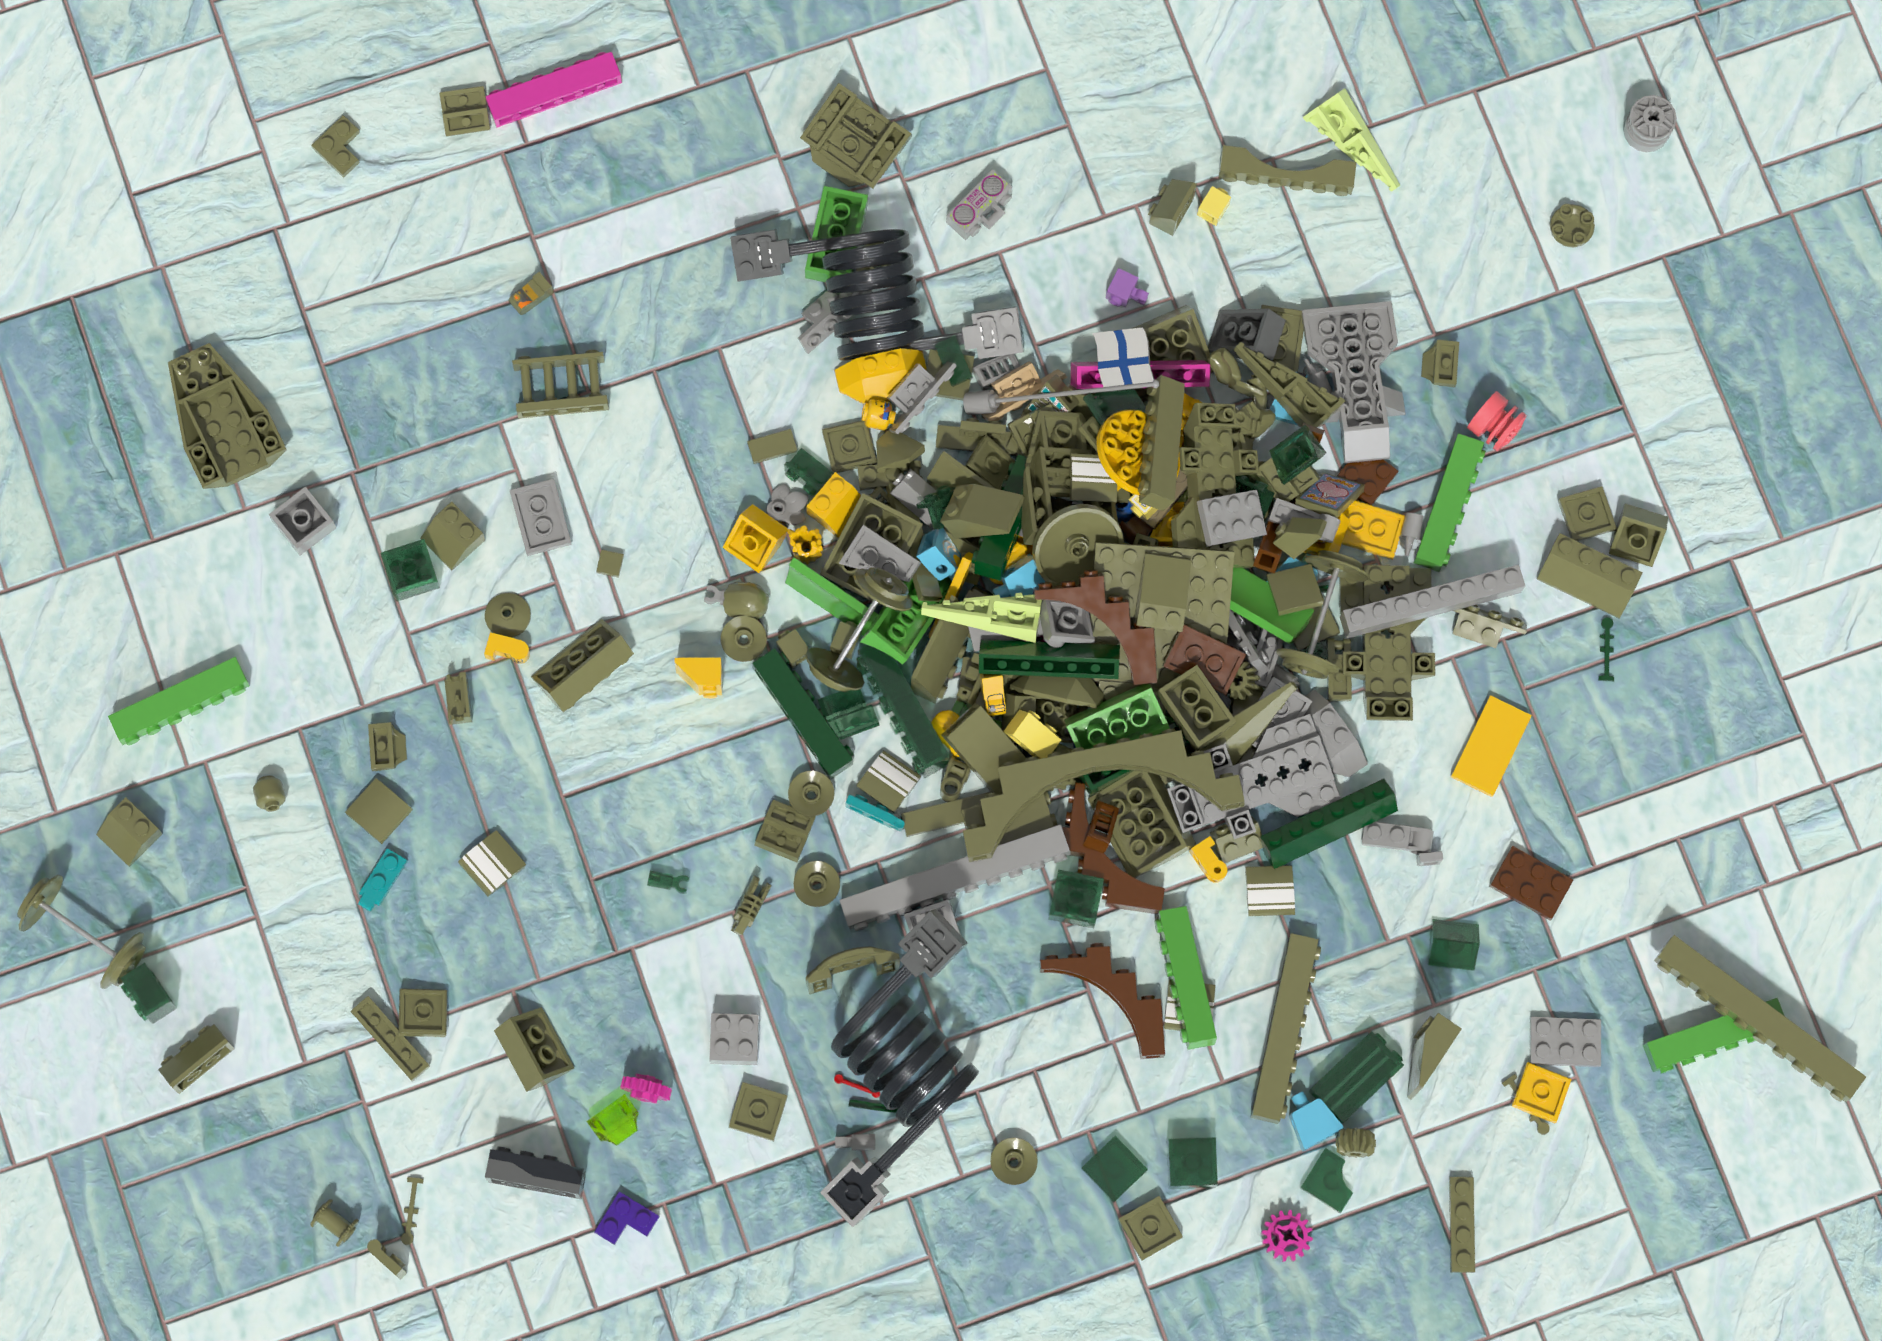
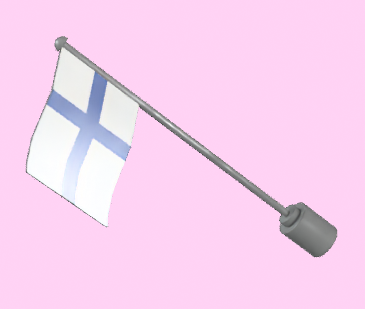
M1142 327L1092 333L1097 344L1098 371L1103 385L1101 388L999 398L993 390L967 392L963 398L965 412L967 415L994 413L1002 402L1154 387L1156 389L1159 387V382L1154 379L1150 367L1149 341L1146 332Z

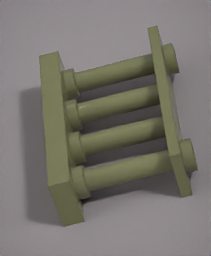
M588 350L583 354L540 358L521 356L517 360H512L514 371H521L523 401L516 403L518 419L609 410L607 395L600 393L598 363H605L603 352ZM588 364L591 394L589 397H580L577 395L575 365ZM566 366L568 396L566 399L557 400L554 393L552 368ZM543 369L546 395L544 401L535 402L532 400L530 370Z

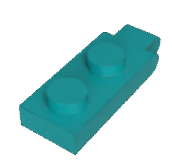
M849 794L845 803L846 808L897 831L904 829V821L888 813L889 809L879 804L875 807L867 803L868 799L858 794L854 797Z
M387 848L360 890L359 895L362 897L358 905L368 911H371L375 904L380 906L407 864V859Z

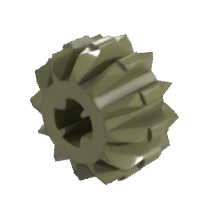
M1247 661L1241 664L1227 694L1230 693V697L1233 699L1239 697V699L1245 700L1246 695L1254 696L1253 688H1259L1255 681L1261 678L1258 675H1254L1257 669L1250 667L1251 664ZM1241 677H1243V681H1239L1240 684H1238V679H1241Z
M1363 1128L1342 1129L1337 1133V1152L1342 1156L1369 1157L1375 1151V1134Z

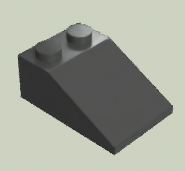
M1270 309L1220 310L1208 350L1212 353L1220 348H1225L1234 358L1241 359L1234 349L1242 342L1248 349L1256 353L1260 352L1264 354L1265 358L1273 361L1286 320Z

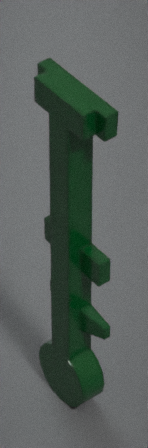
M1609 617L1601 621V626L1605 629L1604 635H1600V638L1604 639V647H1600V652H1604V676H1598V681L1614 682V677L1609 676V653L1614 652V648H1610V639H1614V636L1610 635V629L1614 623Z

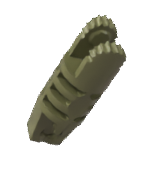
M755 875L733 916L735 922L731 931L738 935H743L747 926H752L772 886L769 883H765L758 897L753 895L760 879Z

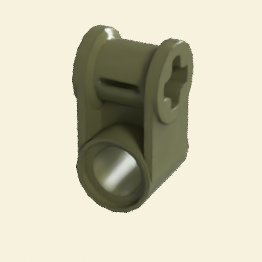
M953 755L947 765L940 788V796L945 802L959 799L972 771L966 763L956 760ZM947 786H954L957 792L948 794L944 789Z

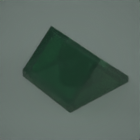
M1306 425L1269 450L1283 485L1327 453Z
M1432 919L1428 965L1474 971L1480 945L1479 924Z

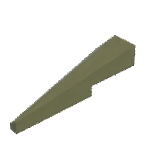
M1290 682L1235 715L1236 723L1215 741L1199 751H1206L1225 744L1232 765L1238 764L1243 754L1254 744L1270 724L1271 719L1285 705L1291 694L1298 689L1295 683Z

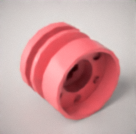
M1498 391L1486 401L1467 427L1478 437L1488 431L1490 433L1486 440L1488 445L1497 438L1498 441L1493 447L1497 452L1514 439L1527 417V414L1521 412L1516 418L1513 417L1518 410L1517 406H1514L1508 412L1504 409L1509 400Z

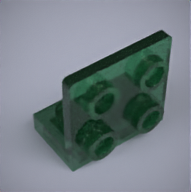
M1135 389L1098 392L1095 395L1089 393L1083 397V400L1100 426L1111 415L1119 411L1140 410L1145 413L1146 409L1145 404Z

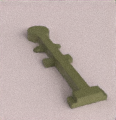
M1514 1074L1502 1082L1504 1087L1509 1084L1516 1094L1518 1087L1513 1081L1517 1079V1076ZM1530 1114L1531 1118L1529 1121L1536 1122L1538 1133L1541 1135L1547 1134L1550 1130L1549 1125L1542 1122L1539 1117Z
M407 1177V1182L412 1183L409 1208H404V1213H408L407 1222L402 1223V1226L406 1227V1233L401 1236V1241L405 1245L412 1244L414 1240L411 1228L417 1227V1224L412 1223L413 1214H418L419 1209H414L417 1183L423 1184L424 1179Z

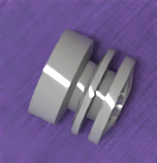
M1655 95L1644 96L1635 102L1625 120L1623 129L1625 139L1630 146L1638 151L1647 153L1657 151L1665 145L1675 127L1677 119L1675 109L1671 103L1663 97Z

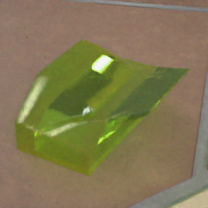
M624 1094L586 1122L600 1141H608L617 1146L638 1131L637 1117L639 1112L626 1094Z

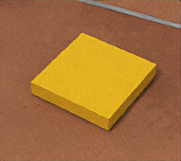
M1527 1062L1511 1106L1549 1122L1556 1123L1571 1079Z

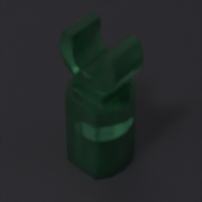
M650 870L647 886L667 890L674 888L680 894H687V889L680 888L679 883L681 881L689 882L690 879L685 875L676 878L672 874Z

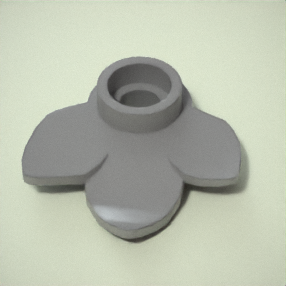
M782 484L774 489L771 495L772 501L767 505L766 513L776 521H785L790 525H798L806 521L801 510L807 504L808 496L802 492L790 493L787 484ZM774 508H779V509H781L782 511H781V512H777V511L774 510Z

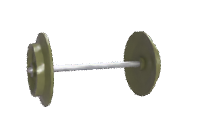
M1320 550L1316 556H1306L1305 561L1314 568L1331 574L1332 577L1308 652L1280 648L1276 650V654L1283 659L1282 665L1294 672L1313 678L1327 679L1328 674L1339 673L1340 668L1325 659L1314 656L1313 652L1337 577L1354 581H1367L1369 575L1362 570L1363 564L1356 559L1337 552Z
M881 568L857 569L853 575L855 583L860 589L874 600L840 656L829 650L817 647L809 648L805 654L812 674L830 688L844 692L862 689L865 683L862 674L844 658L878 603L899 611L910 610L913 605L912 599L908 594V587L898 577Z
M56 875L51 879H41L30 890L19 907L17 917L21 919L19 930L25 932L48 911L114 958L102 977L100 988L106 989L112 984L115 986L121 985L132 974L145 953L146 947L142 945L144 933L138 932L132 936L116 953L50 906L61 888L63 876Z

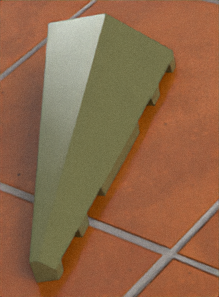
M1242 342L1234 349L1237 355L1300 428L1303 423L1320 428L1345 402L1342 397L1337 398L1328 393L1327 389L1317 387L1308 382L1307 378L1284 365L1268 360L1264 357V354L1248 349Z

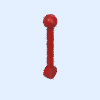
M840 1074L834 1077L836 1084L843 1083L872 1094L874 1098H878L881 1092L873 1093L865 1086L846 1080Z

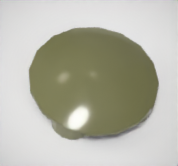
M1574 204L1562 205L1556 210L1550 223L1551 234L1555 240L1563 246L1572 248L1587 243L1592 237L1595 228L1593 214L1582 206Z

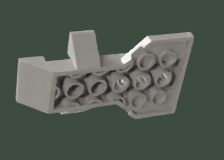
M1392 302L1302 310L1301 315L1307 354L1332 372L1334 392L1330 394L1337 398L1342 397L1345 400L1344 404L1326 421V423L1338 422L1339 419L1344 463L1389 459L1390 443L1387 417L1406 414L1402 392L1382 386L1379 368L1398 344ZM1348 327L1352 332H1347L1345 329ZM1349 348H1354V351H1356V352H1355V353L1350 352V351H1349ZM1352 369H1357V372L1359 371V373L1352 372Z
M1310 714L1266 729L1252 759L1232 765L1225 744L1204 751V753L1210 752L1216 779H1219L1220 775L1226 773H1233V776L1239 775L1245 800L1244 807L1221 811L1197 791L1183 784L1167 789L1182 833L1224 818L1233 839L1256 832L1249 812L1251 808L1269 803L1298 817L1340 799L1334 782L1335 778ZM1301 759H1305V762L1309 761L1310 766L1307 767L1308 771L1306 772L1298 767L1301 764ZM1280 766L1288 770V773L1285 775L1286 779H1282V776H1277L1276 772L1280 771ZM1258 774L1266 778L1263 787L1255 783V780L1258 779Z

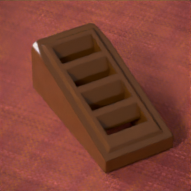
M1099 800L1097 801L1085 837L1084 846L1102 853L1106 852L1111 842L1119 808ZM1099 812L1108 814V815L1111 816V818H1110V817H1107V816H1104V815H1102V814H1099Z

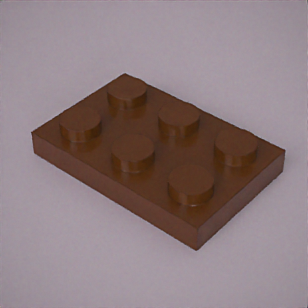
M1184 624L1183 632H1178L1163 666L1182 675L1198 665L1211 686L1226 695L1246 653Z
M1512 846L1490 887L1551 921L1570 888L1573 879Z

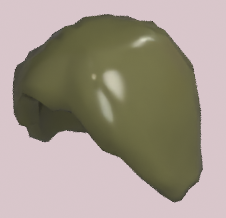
M734 582L729 584L728 588L724 591V611L730 617L749 616L758 620L766 614L769 595L761 586L751 582Z

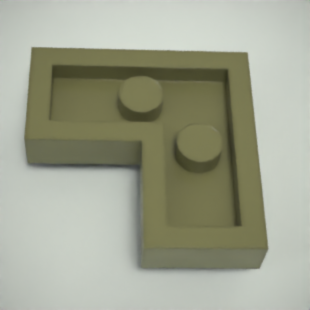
M344 115L311 145L312 149L343 178L360 163L346 148L360 131Z

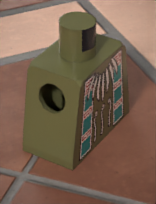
M1056 374L1045 383L1037 394L1070 390ZM1074 395L1033 399L1024 411L1029 413L1051 403L1056 412L1072 413L1079 404V400Z

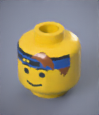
M870 399L868 403H864L861 420L864 421L865 426L868 428L886 430L889 424L894 423L896 411H892L890 402Z

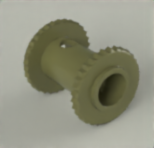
M329 1199L315 1213L310 1226L314 1227L317 1223L322 1224L328 1231L339 1238L336 1246L340 1247L354 1233L359 1220L355 1219L352 1223L347 1221L330 1208L333 1200Z

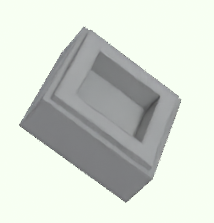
M1442 851L1419 853L1416 857L1417 866L1439 865L1443 860Z

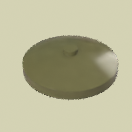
M1078 504L1063 508L1050 516L1036 534L1032 549L1035 567L1041 577L1046 582H1051L1052 586L1061 585L1062 581H1075V584H1079V575L1084 574L1085 570H1093L1095 542L1124 544L1121 528L1111 514L1098 506Z

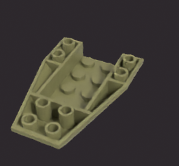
M210 343L168 362L183 447L203 489L228 487L269 468L287 451L268 410Z

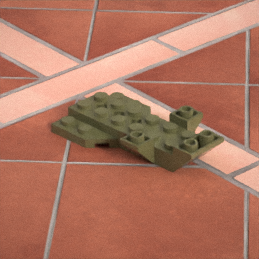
M1195 403L1183 430L1184 447L1179 448L1180 469L1187 476L1188 499L1183 504L1182 510L1171 520L1173 547L1230 550L1235 552L1233 568L1254 567L1253 538L1206 547L1197 501L1236 494L1235 476L1259 473L1257 450L1233 451L1232 428L1237 427L1235 404Z
M1364 565L1362 570L1369 575L1367 581H1354L1339 577L1340 614H1342L1343 610L1431 588V568ZM1385 585L1391 590L1388 594H1385V591L1380 588H1383ZM1427 618L1363 634V652H1343V675L1363 680V703L1366 720L1413 721L1411 681L1435 676V653L1411 654V634ZM1384 630H1388V632L1392 633V635H1390L1389 639L1385 638L1384 634H1381V632H1384Z

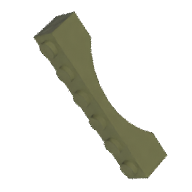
M1223 145L1218 178H1222L1227 182H1236L1238 180L1245 181L1250 185L1262 183L1268 184L1269 187L1273 188L1286 186L1296 191L1309 189L1315 193L1333 192L1337 196H1347L1352 194L1357 162L1334 159L1314 169L1291 171L1275 168L1262 162L1246 148Z

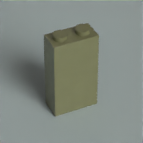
M975 703L941 734L991 793L1003 794L998 767H1002V764L1015 761L1017 764L1025 762V759H1027L987 712Z
M1047 791L1023 809L1006 830L999 845L1058 826L1055 814H1050L1048 805L1051 804ZM981 804L961 811L965 820L966 830L968 826L980 824L981 827L985 826Z

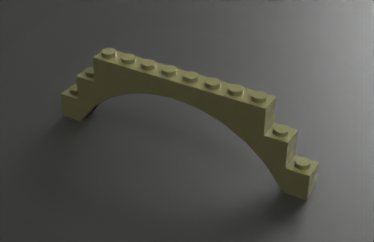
M1168 729L1162 731L1160 735L1143 734L1136 740L1130 741V738H1123L1117 740L1116 744L1107 745V743H1099L1091 749L1084 750L1083 747L1070 750L1071 753L1067 754L1054 752L1048 754L1047 758L1030 757L1022 763L1016 764L1015 761L1003 763L1002 767H998L1003 794L990 793L985 795V798L980 799L985 826L981 827L980 824L968 826L967 830H963L969 862L992 858L1006 830L1023 809L1044 792L1069 779L1099 771L1118 769L1145 771L1171 778L1197 791L1221 811L1244 807L1245 800L1239 775L1233 776V773H1226L1220 775L1219 779H1216L1210 752L1197 751L1187 757L1181 730Z

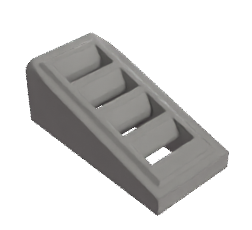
M1014 354L1002 355L973 367L972 373L982 391L991 388V383L1015 370H1010L1006 360L1010 359L1015 369L1020 367ZM1002 363L1006 371L1005 373H1002L998 364ZM994 367L998 376H994L990 368ZM984 371H987L990 379H986L983 374Z

